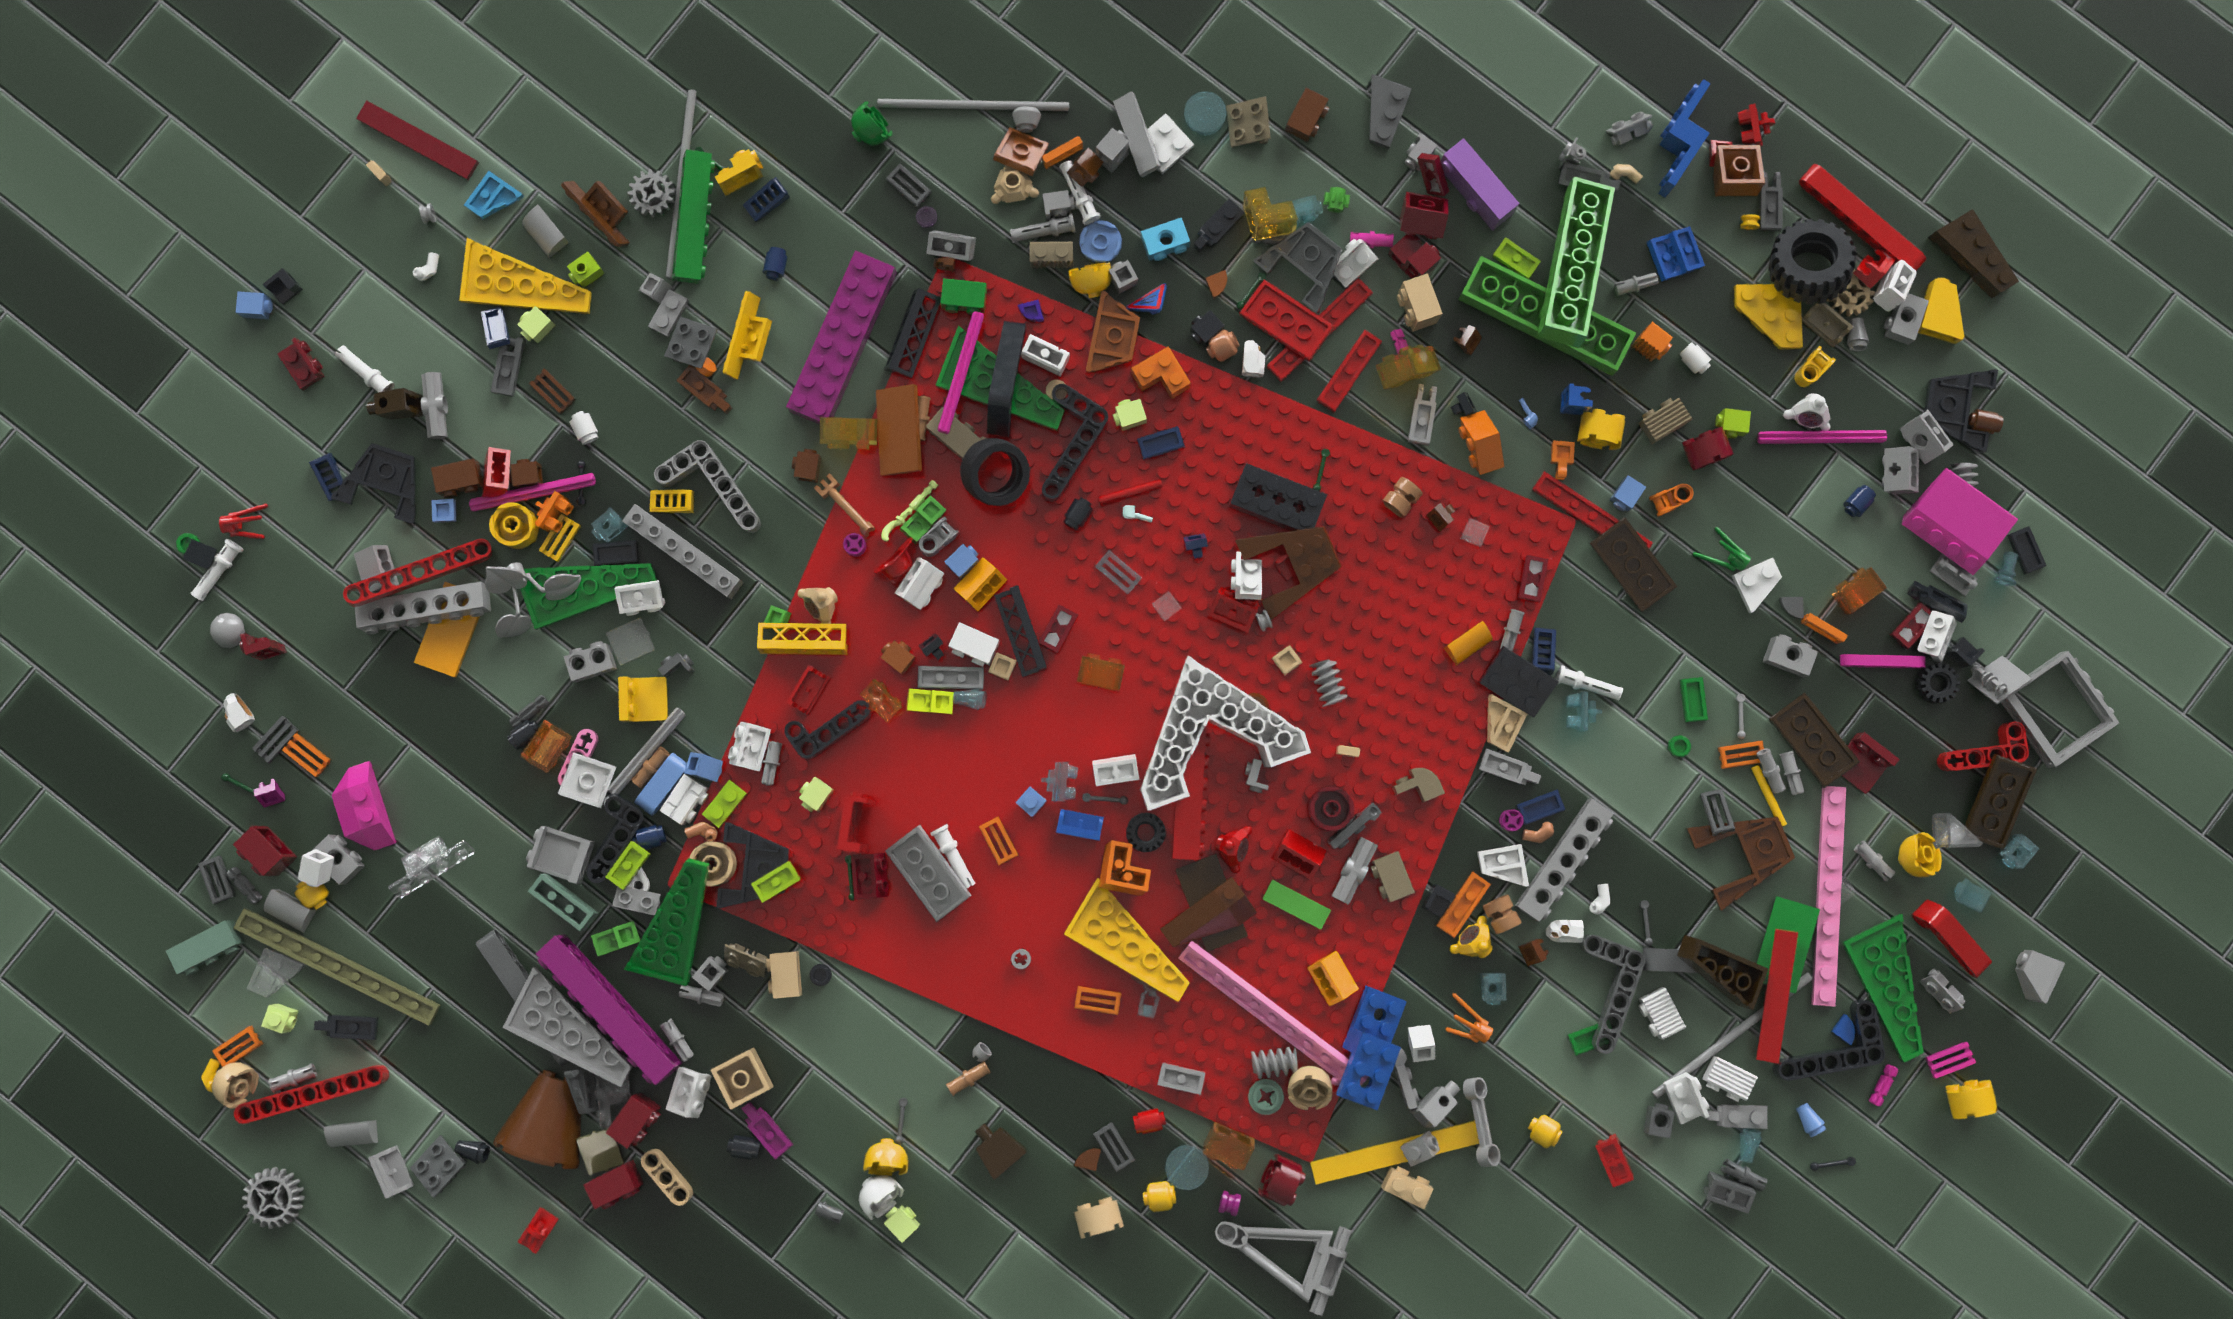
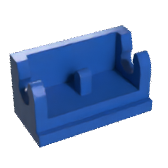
M1569 384L1561 393L1560 413L1583 415V412H1588L1593 406V401L1583 400L1580 393H1589L1591 389Z
M1061 809L1056 833L1100 841L1104 817Z

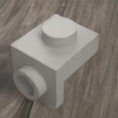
M1253 759L1252 763H1247L1244 775L1248 776L1245 785H1249V790L1262 793L1263 790L1267 791L1269 786L1257 782L1262 761Z
M1430 1131L1401 1146L1411 1167L1433 1158L1440 1150L1437 1139L1432 1136Z

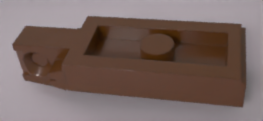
M689 365L676 380L714 411L719 407L728 414L733 409L725 401L727 395L724 394L723 390L699 373L693 366Z

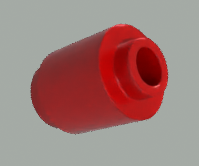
M1158 1108L1139 1112L1138 1115L1133 1116L1137 1134L1142 1133L1144 1135L1163 1130L1162 1125H1166L1164 1112H1159Z

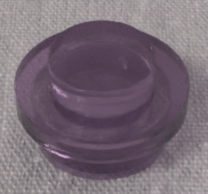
M921 207L916 213L917 223L921 227L930 228L937 222V213L932 207Z

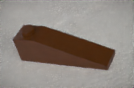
M1230 877L1160 930L1170 944L1175 947L1240 926L1257 912L1235 880Z

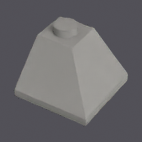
M2024 950L2017 957L2015 971L2025 999L2047 1004L2065 963L2033 950Z

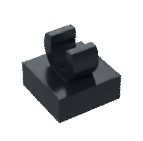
M1466 392L1457 396L1459 403L1451 406L1454 415L1462 412L1470 415L1477 412L1469 394Z
M936 633L919 645V648L926 657L931 653L937 660L944 656V653L939 648L943 641Z

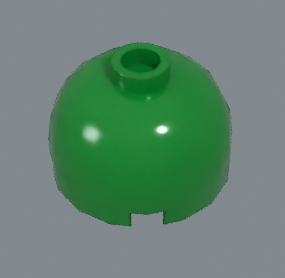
M866 101L852 115L851 125L854 130L852 135L858 142L863 141L871 146L879 145L892 136V130L887 131L885 126L889 124L874 106L869 108L867 106L869 102Z

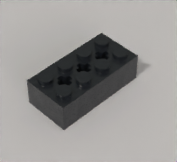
M1246 463L1229 507L1284 529L1296 531L1315 528L1327 494ZM1260 489L1263 496L1255 497V492L1252 490ZM1279 496L1284 503L1280 502L1279 505H1276L1275 500L1272 498ZM1293 505H1301L1304 512L1302 510L1300 513L1295 512L1296 508Z

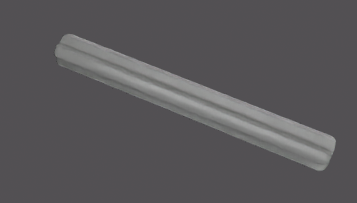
M680 708L674 709L608 788L611 794L619 795L642 768L645 760H648L686 716L684 711Z

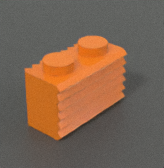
M1651 322L1632 344V348H1635V351H1639V354L1642 353V356H1645L1649 361H1653L1655 358L1660 360L1671 348L1672 344L1669 342L1673 337L1654 322Z

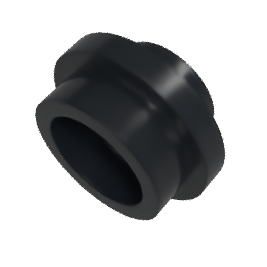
M817 964L810 971V980L817 986L828 984L832 978L831 969L825 964Z

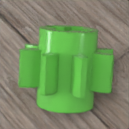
M1332 187L1330 192H1325L1323 205H1328L1327 210L1330 212L1341 213L1344 208H1348L1350 195H1345L1346 190L1344 188Z

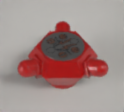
M1250 826L1230 831L1226 835L1221 834L1217 838L1215 849L1220 852L1221 857L1229 865L1232 873H1239L1240 863L1246 858L1250 845L1248 836L1252 833Z

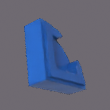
M1843 1014L1831 1032L1848 1045H1852L1855 1038V1028L1852 1020L1846 1014Z

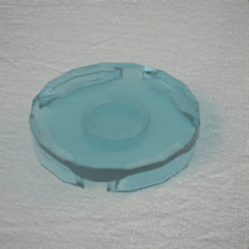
M1208 91L1198 92L1191 96L1184 110L1185 122L1188 127L1202 135L1213 134L1220 130L1227 115L1226 105L1223 100L1215 93Z
M1182 1145L1170 1152L1166 1159L1165 1170L1167 1178L1174 1186L1183 1190H1191L1204 1183L1208 1176L1209 1164L1202 1150L1192 1145Z

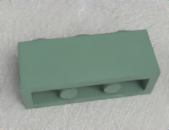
M541 874L528 890L530 894L579 931H586L599 914V912L549 874Z
M225 920L166 950L176 974L191 975L199 971V966L203 964L208 966L219 960L218 956L224 953L230 955L238 951V946L244 944L240 932L234 929V920Z

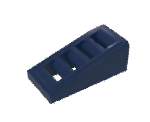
M775 177L748 199L743 206L754 221L757 222L789 199L790 196ZM776 188L780 194L776 196L773 189ZM768 193L774 199L771 202L765 196ZM762 198L767 206L763 207L758 200ZM755 203L760 212L757 213L751 205Z
M328 453L309 462L328 501H332L334 499L331 498L333 493L330 492V489L338 485L341 486L344 479L332 453ZM326 462L329 463L330 466L320 470L319 465ZM331 469L333 470V474L323 477V473ZM337 478V482L327 485L326 481Z
M1534 628L1531 663L1551 676L1555 671L1556 630ZM1539 637H1549L1551 640H1539ZM1538 646H1550V649L1538 648ZM1538 654L1549 655V658L1538 657Z

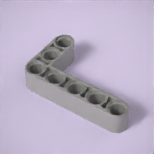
M697 440L655 469V480L664 487H671L698 468H701L740 527L748 533H754L760 529V518L715 452L705 441ZM700 447H706V454L704 456H697V450ZM683 459H688V466L680 469L679 462ZM717 464L719 466L718 471L715 474H709L710 466ZM670 471V478L662 481V473ZM724 482H730V489L722 492L721 485ZM740 499L743 501L740 509H733L735 500ZM749 517H754V525L745 527V520Z

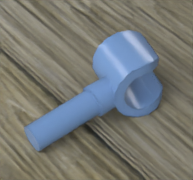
M1522 398L1519 402L1527 415L1523 422L1531 429L1537 424L1538 417L1534 412H1531L1524 398Z

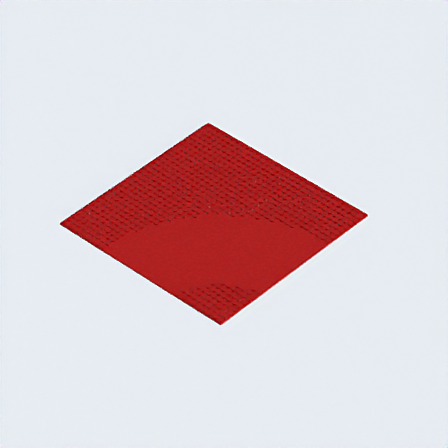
M954 259L956 263L955 271L937 269L927 292L941 297L943 278L986 283L985 313H982L984 314V319L977 339L980 344L997 356L1004 321L1026 324L1022 350L1031 334L1058 347L1059 350L1063 349L1069 352L1070 359L1060 377L1020 357L1018 374L1045 395H1047L1046 387L1052 380L1063 381L1066 385L1103 407L1108 413L1107 424L1060 498L1050 502L1042 495L1043 484L1083 422L1065 411L1058 431L1011 415L1009 437L987 434L988 406L960 396L955 413L958 414V420L961 423L967 422L976 430L974 434L979 438L982 436L986 439L998 438L1014 444L1024 453L1029 463L1030 478L1024 493L1012 503L993 506L977 500L966 490L960 476L962 459L927 431V429L925 441H920L922 471L881 476L876 407L839 492L866 522H870L875 527V530L873 532L870 531L868 533L869 536L865 537L860 532V527L835 502L787 610L792 613L788 623L821 624V621L814 619L805 608L804 600L798 596V590L802 588L826 589L830 587L838 598V602L835 603L831 624H846L847 655H767L737 725H740V722H746L771 729L768 741L782 743L779 756L780 766H777L774 784L769 786L762 784L765 767L763 761L760 772L729 764V750L732 746L734 747L736 739L733 733L721 760L723 761L721 775L717 782L711 783L707 792L709 796L701 806L693 825L706 822L715 827L718 834L716 839L711 842H721L728 845L735 853L737 868L735 874L728 882L718 886H706L703 902L716 907L718 888L742 889L746 844L723 842L725 823L721 828H718L702 815L725 784L731 780L748 794L725 822L737 825L789 848V861H791L801 880L787 888L785 893L775 895L764 903L757 899L719 909L1307 1162H1311L1315 1157L1339 1096L1336 1095L1339 1085L1332 1084V1099L1326 1106L1316 1110L1315 1107H1308V1110H1303L1296 1107L1289 1100L1288 1085L1289 1079L1293 1075L1292 1069H1289L1288 1076H1285L1283 1070H1280L1279 1077H1276L1274 1071L1271 1072L1270 1078L1267 1077L1265 1072H1263L1261 1079L1258 1078L1256 1073L1253 1074L1251 1051H1254L1258 1057L1260 1050H1263L1265 1056H1267L1268 1049H1272L1274 1055H1276L1277 1048H1281L1284 1054L1286 1047H1289L1293 1053L1294 1046L1178 959L1190 942L1173 947L1160 930L1189 908L1175 869L1198 860L1172 859L1175 802L1148 811L1141 787L1187 656L1192 657L1196 662L1222 677L1223 680L1231 683L1246 694L1259 693L1263 695L1269 703L1270 711L1275 712L1293 726L1304 731L1311 751L1307 755L1273 767H1264L1262 762L1257 782L1269 787L1267 791L1263 790L1262 793L1249 790L1250 786L1245 785L1248 776L1244 775L1248 762L1252 763L1253 759L1262 761L1257 746L1210 722L1204 727L1206 728V733H1210V745L1205 746V755H1209L1208 768H1204V777H1208L1207 790H1203L1202 799H1206V812L1201 814V821H1205V834H1200V843H1204L1203 856H1199V860L1216 854L1226 880L1230 877L1235 880L1257 912L1243 923L1248 935L1247 937L1211 950L1208 953L1349 1059L1351 1052L1342 1048L1364 988L1369 986L1383 992L1487 740L1488 696L1491 694L1503 700L1501 696L1480 684L1479 680L1500 651L1505 633L1504 627L1507 626L1511 609L1525 613L1519 629L1521 633L1517 635L1513 649L1514 653L1519 656L1522 655L1576 520L1564 513L1172 349V353L1191 382L1190 388L1172 399L1161 381L1141 391L1131 374V368L1166 347L1139 335L1136 338L1132 362L1086 373L1096 317ZM927 297L924 298L922 303L925 312L932 310L935 303L934 300ZM1039 300L1044 322H1033L1026 319L1019 311L1018 305ZM941 304L938 307L913 377L909 378L893 372L885 387L886 389L911 384L917 385L918 396L931 398L928 411L930 420L945 406L949 391L936 387V382L957 327L959 325L967 332L972 315L966 313L967 311L958 310V313L946 312L945 309H942ZM923 316L915 320L914 324L917 331L924 330L926 322ZM916 336L909 338L907 341L910 352L916 350L919 346ZM906 356L901 358L898 367L908 372L911 362L909 357ZM1126 399L1131 401L1140 399L1147 423L1122 431L1121 426H1116L1113 414L1116 413L1115 407L1119 406V402ZM1077 402L1074 404V408L1077 411H1084L1086 405L1083 402ZM1096 413L1092 416V419L1096 423H1101L1104 421V416ZM1173 427H1179L1185 448L1143 460L1137 442L1138 438ZM1088 431L1080 435L1084 441H1090L1093 438L1092 434ZM1073 449L1069 452V456L1072 459H1079L1081 453L1079 450ZM1323 449H1328L1330 455L1326 458L1320 483V492L1327 494L1315 527L1325 526L1342 567L1271 620L1273 628L1267 627L1264 632H1262L1256 616L1248 633L1208 616L1219 588H1231V577H1235V573L1231 572V561L1236 559V552H1240L1235 540L1291 532L1229 507L1245 464L1253 465L1313 489L1322 460L1321 452ZM993 452L979 468L978 481L983 490L987 492L998 491L1010 479L1012 463L1005 452ZM1065 467L1059 468L1057 471L1058 475L1062 478L1067 477L1070 473ZM1400 477L1410 480L1423 492L1415 504H1410L1412 508L1404 518L1393 513L1382 502L1389 491H1394L1393 486ZM1161 479L1162 488L1100 505L1098 496ZM931 480L938 484V487L935 490L933 489L924 499L926 500L931 495L946 509L941 518L946 517L948 524L960 533L933 557H927L922 554L919 542L917 544L911 542L907 547L912 565L920 557L944 573L941 585L934 589L930 595V602L920 610L895 594L903 579L893 584L880 572L874 574V571L909 539L900 531L901 524L890 532L888 542L883 541L881 537L883 528L891 521L896 520V516H900L918 494L921 495L924 489L929 486ZM1050 485L1045 491L1048 495L1054 496L1057 494L1058 489ZM1260 489L1252 490L1255 492V497L1263 496ZM1279 496L1272 498L1275 500L1276 505H1279L1280 502L1284 503ZM1082 497L1092 504L1090 507L1093 511L1084 526L1076 531L1063 523L1064 515L1074 499L1079 500ZM1440 503L1444 508L1451 504L1455 509L1451 514L1454 520L1439 532L1426 515ZM1125 505L1135 506V513L1152 517V522L1135 518H1124L1123 507ZM1293 505L1296 508L1295 512L1300 513L1301 510L1304 512L1301 505ZM913 510L912 514H909L906 517L905 522L915 513L916 510ZM852 533L861 535L867 545L864 554L858 557L849 555L843 546L845 537ZM1204 533L1208 546L1201 547L1203 557L1194 559L1192 549L1186 550L1183 537ZM927 541L923 545V548L928 551L935 547L933 541ZM962 544L966 547L971 545L979 554L977 556L979 561L982 557L985 558L1007 579L994 595L1008 591L1013 586H1019L1038 642L1058 605L1078 614L1058 653L1039 644L1047 666L1046 670L1022 677L1019 665L1016 662L1010 679L1007 681L988 673L993 662L992 659L990 665L984 664L983 666L984 690L918 688V666L982 667L971 662L973 658L967 655L961 658L951 653L953 649L949 647V643L959 622L998 639L1000 643L994 657L998 652L1016 660L994 595L977 611L953 589L961 580L944 561ZM1283 544L1249 558L1262 560L1261 600L1300 584L1297 575L1286 580L1274 564L1277 559L1287 553ZM1526 555L1549 559L1541 602L1518 598ZM1009 595L1000 598L1002 606L1011 610L1015 603L1013 596ZM1257 600L1260 603L1257 611L1258 614H1262L1263 610H1265L1261 600ZM1015 607L1014 612L1019 614L1017 607ZM1004 611L1007 618L1009 613ZM1012 614L1008 623L1011 628L1018 631L1022 621L1019 617ZM1483 621L1489 629L1493 640L1456 666L1444 647ZM1023 627L1022 630H1021V633H1023V634L1026 635L1025 630H1024V627ZM789 629L783 634L787 640H794L799 635L795 629ZM810 630L805 634L809 640H816L821 635L817 630ZM832 630L827 637L831 641H841V630ZM1011 631L1013 638H1015L1017 633ZM934 633L943 641L939 648L944 653V656L939 660L932 653L926 657L919 648V645ZM1019 635L1016 640V646L1026 651L1029 641L1027 638ZM895 640L899 644L900 641H903L911 648L909 652L916 657V660L903 675L881 658L883 655L881 650L888 642L892 644ZM1290 645L1303 663L1284 676L1272 657ZM1030 647L1028 653H1030V654L1033 655L1032 650H1031V647ZM1019 652V655H1020V658H1021V659H1022V657H1023L1024 654L1021 653V652ZM1026 655L1023 661L1025 671L1037 668L1035 659ZM1330 659V661H1337V664L1332 669L1340 670L1335 677L1342 678V681L1337 685L1345 686V689L1340 694H1347L1348 697L1342 702L1322 707L1327 701H1320L1319 698L1324 693H1318L1317 689L1322 685L1314 683L1319 676H1312V672L1316 668H1310L1309 665ZM810 665L830 677L807 715L786 702L806 668ZM908 689L954 692L952 714L906 711ZM858 700L866 701L872 707V715L867 721L813 759L801 757L784 733V728L788 722L797 721L802 723L811 734ZM859 706V711L855 715L851 714V712L848 715L856 722L857 719L854 717L858 714L864 716L866 714L864 710L867 707ZM843 717L839 720L838 726L840 729H846L849 726L848 718ZM798 725L793 726L790 730L791 736L797 737L800 735V727ZM829 730L821 733V740L823 742H828L831 739V732ZM767 743V747H766V750H765V754H764L763 760H765V758H766L768 743ZM811 743L803 746L805 755L813 752V745ZM1339 745L1359 748L1360 755L1358 758L1336 755V748ZM1136 755L1139 780L1096 786L1092 761ZM1425 768L1432 771L1438 777L1445 793L1422 802L1416 787L1397 795L1394 794L1392 787L1397 785L1395 781L1408 776V779H1411L1408 770ZM814 777H817L835 791L820 811L813 810L810 812L801 805L803 801L799 799L801 796L799 791L806 782L810 783ZM1030 786L1047 800L1034 817H1031L1016 804V801ZM1325 787H1339L1349 794L1354 803L1353 817L1372 802L1382 812L1375 821L1368 820L1364 824L1366 827L1357 835L1353 833L1348 838L1349 842L1341 849L1338 847L1333 849L1327 844V840L1338 830L1325 831L1316 827L1308 814V804L1312 795ZM852 792L872 796L871 800L876 801V805L863 804L857 843L869 844L868 853L837 850L845 796H851ZM1085 793L1091 796L1114 798L1126 796L1128 803L1122 805L1120 802L1096 800L1085 802L1082 796ZM1329 803V806L1326 807V811L1330 812V815H1333L1332 813L1333 811H1336V806L1333 807L1332 804ZM1061 809L1104 817L1100 841L1056 833ZM1140 813H1151L1159 817L1163 821L1166 831L1163 844L1154 851L1140 852L1132 847L1130 866L1151 870L1148 892L1142 896L1109 890V892L1114 895L1116 900L1162 950L1170 962L1189 981V985L1179 1002L1167 997L1064 935L1096 879H1100L1105 845L1111 840L1130 844L1126 836L1127 826L1130 820ZM998 816L1018 853V856L1001 865H998L979 828L980 825ZM994 823L993 826L1008 855L1012 854L997 823ZM948 824V831L953 840L957 841L958 846L956 848L976 884L967 888L972 895L936 922L885 850L918 825H921L939 850L940 847L935 837L931 836L930 833ZM1143 824L1137 830V835L1142 841H1150L1155 834L1154 828L1149 824ZM989 826L985 829L1000 859L1005 858ZM1250 826L1252 833L1248 836L1250 845L1246 858L1240 863L1239 873H1232L1229 865L1221 857L1220 852L1215 849L1217 838L1221 834L1226 835L1230 831ZM1288 829L1327 850L1319 869L1311 880L1273 859ZM701 835L687 838L669 878L668 886L670 888L692 851L699 845L710 841H707ZM1362 837L1378 846L1368 865L1369 869L1365 878L1358 885L1348 905L1331 895L1341 877L1340 873L1348 857H1351L1358 840ZM1398 851L1415 893L1388 902L1387 899L1383 900L1378 888L1381 886L1378 878H1374L1370 867L1373 866V860ZM885 853L887 881L889 883L888 897L850 901L848 899L850 894L848 865L845 862V857L847 855ZM942 854L943 857H944V858L946 859V861L948 862V864L950 865V863H949L947 857L945 856V854ZM714 859L713 861H709V864L712 866V869L713 867H717V863ZM1271 880L1330 909L1331 911L1322 929L1264 901L1262 898ZM1202 938L1193 941L1206 951ZM1018 949H1025L1031 955V962L1024 969L1014 967L1011 962L1012 954ZM1337 951L1359 989L1346 999L1329 1006L1307 968L1323 957ZM1016 954L1018 958H1015V962L1025 965L1027 963L1025 959H1028L1026 954ZM1078 986L1120 992L1121 999L1118 1015L1074 1008ZM1081 991L1082 996L1116 1001L1114 996ZM1080 1000L1082 1005L1108 1009L1115 1008V1005ZM1296 1048L1298 1069L1305 1066H1316L1325 1071L1330 1080L1334 1077ZM1162 1062L1205 1072L1201 1095L1157 1085ZM1262 1079H1270L1278 1083L1284 1094L1282 1106L1278 1111L1270 1115L1257 1113L1250 1106L1248 1100L1249 1089L1256 1081ZM1260 1089L1262 1097L1258 1103L1265 1100L1271 1105L1270 1095H1272V1092L1266 1093Z

